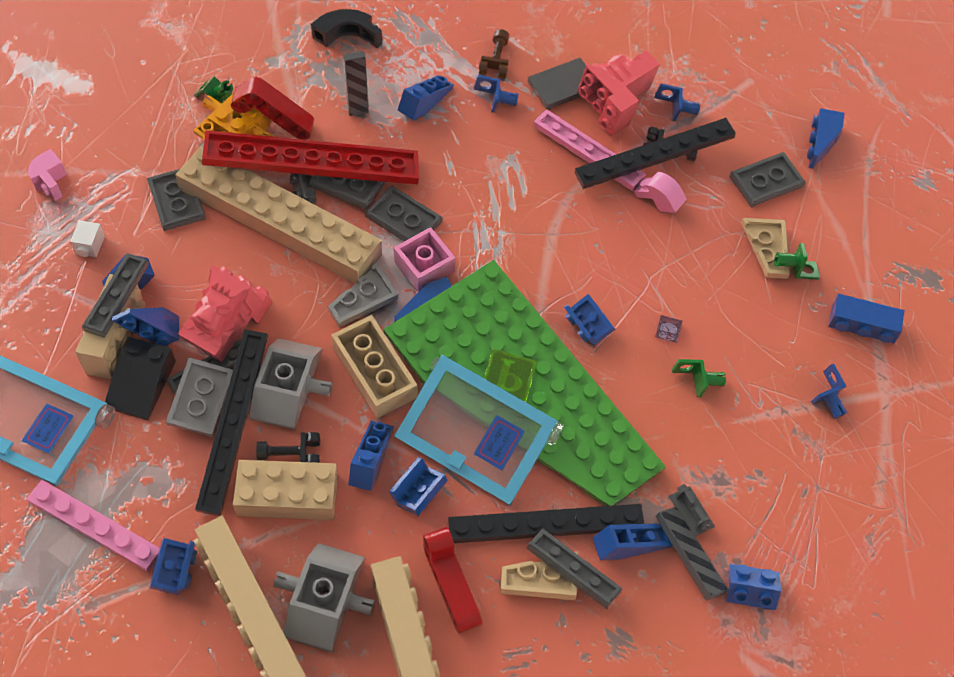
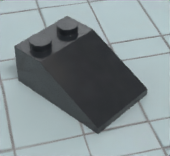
M128 336L118 355L105 400L107 404L104 408L149 420L167 382L166 379L176 363L172 349Z

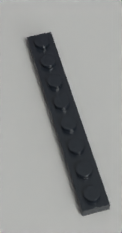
M723 118L575 168V175L581 187L586 189L733 139L736 132L728 119Z
M244 329L195 510L197 512L221 516L251 404L254 385L268 340L267 333Z
M641 504L448 517L449 531L454 543L534 538L542 529L552 536L599 533L608 525L644 524Z

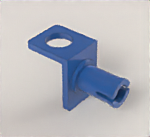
M477 75L474 90L493 94L491 112L495 111L498 103L517 105L518 93L502 91L500 79ZM486 81L489 82L491 85L489 87H483L480 85V83Z
M663 83L659 85L654 97L673 102V121H676L680 112L698 115L700 103L684 100L683 88ZM664 90H670L672 91V94L665 96L661 92Z
M831 364L823 373L832 389L817 395L811 402L814 404L821 400L825 401L833 418L837 419L838 416L841 417L848 413L838 397L839 392L846 387V384L835 364ZM831 372L835 375L836 382L833 380Z

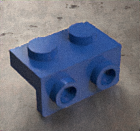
M589 294L572 307L568 304L564 306L568 312L565 315L573 326L577 324L580 328L578 334L585 343L589 340L595 346L616 330Z
M418 457L398 482L395 483L390 490V494L398 507L419 516L448 480L445 474L427 467L424 460Z
M167 538L161 540L149 586L150 589L179 595L184 589H188L192 576L188 573L190 564L194 565L197 557V550H194V541L186 544Z
M730 564L728 569L729 588L726 601L776 610L781 595L780 573L770 569Z

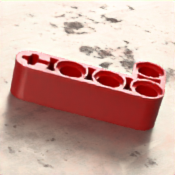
M251 77L235 88L231 102V108L234 111L247 113L255 108L295 138L302 140L310 138L314 117L268 82L259 77Z
M448 527L423 535V548L457 633L459 634L482 625L480 612L454 553V541Z

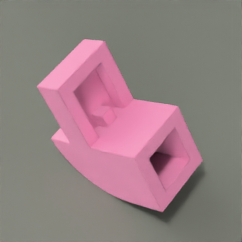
M49 149L33 159L29 165L28 173L37 192L42 189L46 196L50 194L57 201L63 196L55 181L67 174L60 159L52 149Z
M657 172L653 178L643 179L634 190L637 198L653 199L659 212L675 213L687 200L680 185L672 177L662 172Z

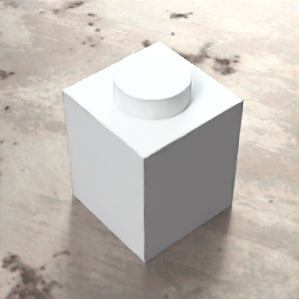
M79 220L70 243L75 254L82 257L90 256L97 258L105 235L100 224Z

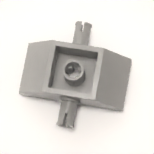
M280 338L272 343L267 350L262 366H260L254 385L250 420L295 430L307 394L313 392L329 397L333 382L313 378L323 349Z
M318 543L307 557L299 578L282 573L281 571L277 572L276 576L278 578L274 579L273 587L294 592L289 604L284 628L286 639L332 652L345 614L349 609L371 616V609L374 608L375 600L354 595V589L365 562V557ZM325 590L328 591L327 594H325V595H320V594H323V593L325 592Z

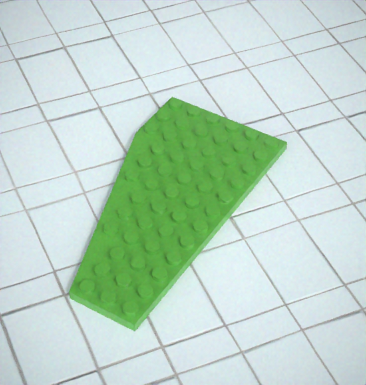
M492 260L384 328L386 337L423 384L426 383L441 355L446 356L484 379H487L495 353L531 362L533 364L524 398L521 400L558 421L537 461L583 489L584 493L604 506L618 504L662 472L666 467L495 260ZM501 359L503 366L496 386L508 392L518 391L522 387L521 380L517 376L508 373L510 365L515 362ZM448 371L445 372L435 389L438 393L458 405L462 411L488 428L495 416L498 415L524 430L525 432L517 446L522 448V451L525 453L542 426ZM507 376H512L515 380L514 386L510 389L504 387Z

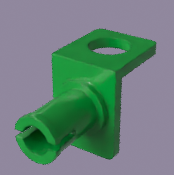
M213 76L203 83L194 96L197 97L205 93L207 96L210 95L220 103H223L232 95L233 85L231 83L227 86L230 81L225 80L221 83Z
M804 243L799 244L794 254L776 252L774 257L775 266L793 267L795 278L815 280L820 278L817 263L807 261L808 257ZM804 266L811 268L813 273H805L803 271Z
M679 359L671 369L672 373L693 374L697 397H701L708 389V386L723 387L726 383V377H722L726 375L725 372H706L703 360ZM683 365H691L688 368H680Z

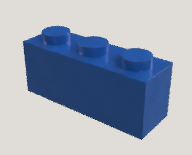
M838 293L832 304L828 327L895 344L902 332L905 310Z

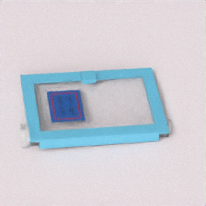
M441 355L440 359L435 357L429 367L432 370L430 376L394 436L511 505L546 443L554 446L561 436L565 425L446 356Z
M0 356V460L57 486L95 427L99 426L104 429L111 424L115 415V408L104 401Z

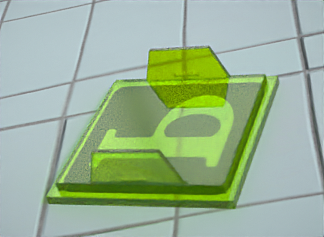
M492 349L484 379L526 402L537 361Z

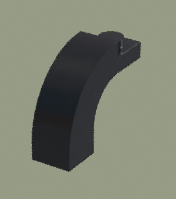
M334 10L323 14L311 23L312 38L325 47H328L336 39L347 35L360 37L376 48L383 44L382 30L377 25L372 24L371 15L359 10Z

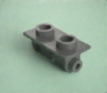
M290 173V184L293 185V194L315 205V192L309 186L312 176Z
M683 484L677 488L678 492L669 495L674 506L678 507L695 536L715 527L690 486L687 487Z

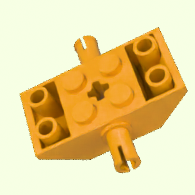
M234 93L223 103L208 95L203 100L202 106L212 111V113L193 130V133L203 140L205 139V130L274 137V135L266 131L270 127L272 120L254 108L247 113H238L231 108Z

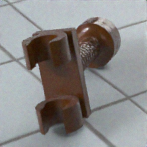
M498 29L494 32L493 42L495 43L493 56L481 57L479 74L486 75L487 69L492 68L499 70V78L506 79L509 60L500 59L503 46L507 45L509 40V33L507 31Z

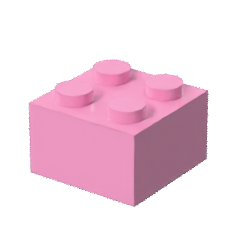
M431 227L394 247L395 264L417 292L427 283L455 273L454 255Z

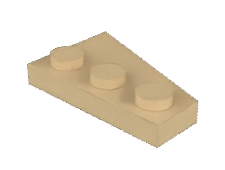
M742 218L741 224L765 277L788 279L790 275L789 267L775 266L774 264L776 252L788 253L785 220Z
M527 561L502 567L500 594L576 600L577 587L543 561Z

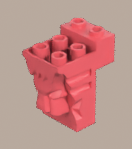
M646 50L642 54H638L633 60H630L624 54H620L619 56L614 55L607 63L603 62L599 66L597 64L586 65L577 91L601 115L598 123L611 136L629 125L639 102L636 97L650 89L660 63Z
M212 265L208 278L209 286L207 289H203V298L197 302L196 311L191 315L190 320L183 324L178 335L187 343L222 362L248 322L252 320L258 324L272 304V300L268 296L269 292L263 287L257 286L255 288L245 277L239 275L237 278L227 268L222 266L219 269Z

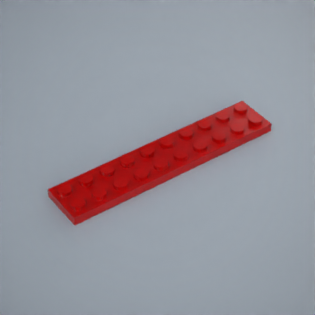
M205 130L202 165L418 185L419 182L417 150Z

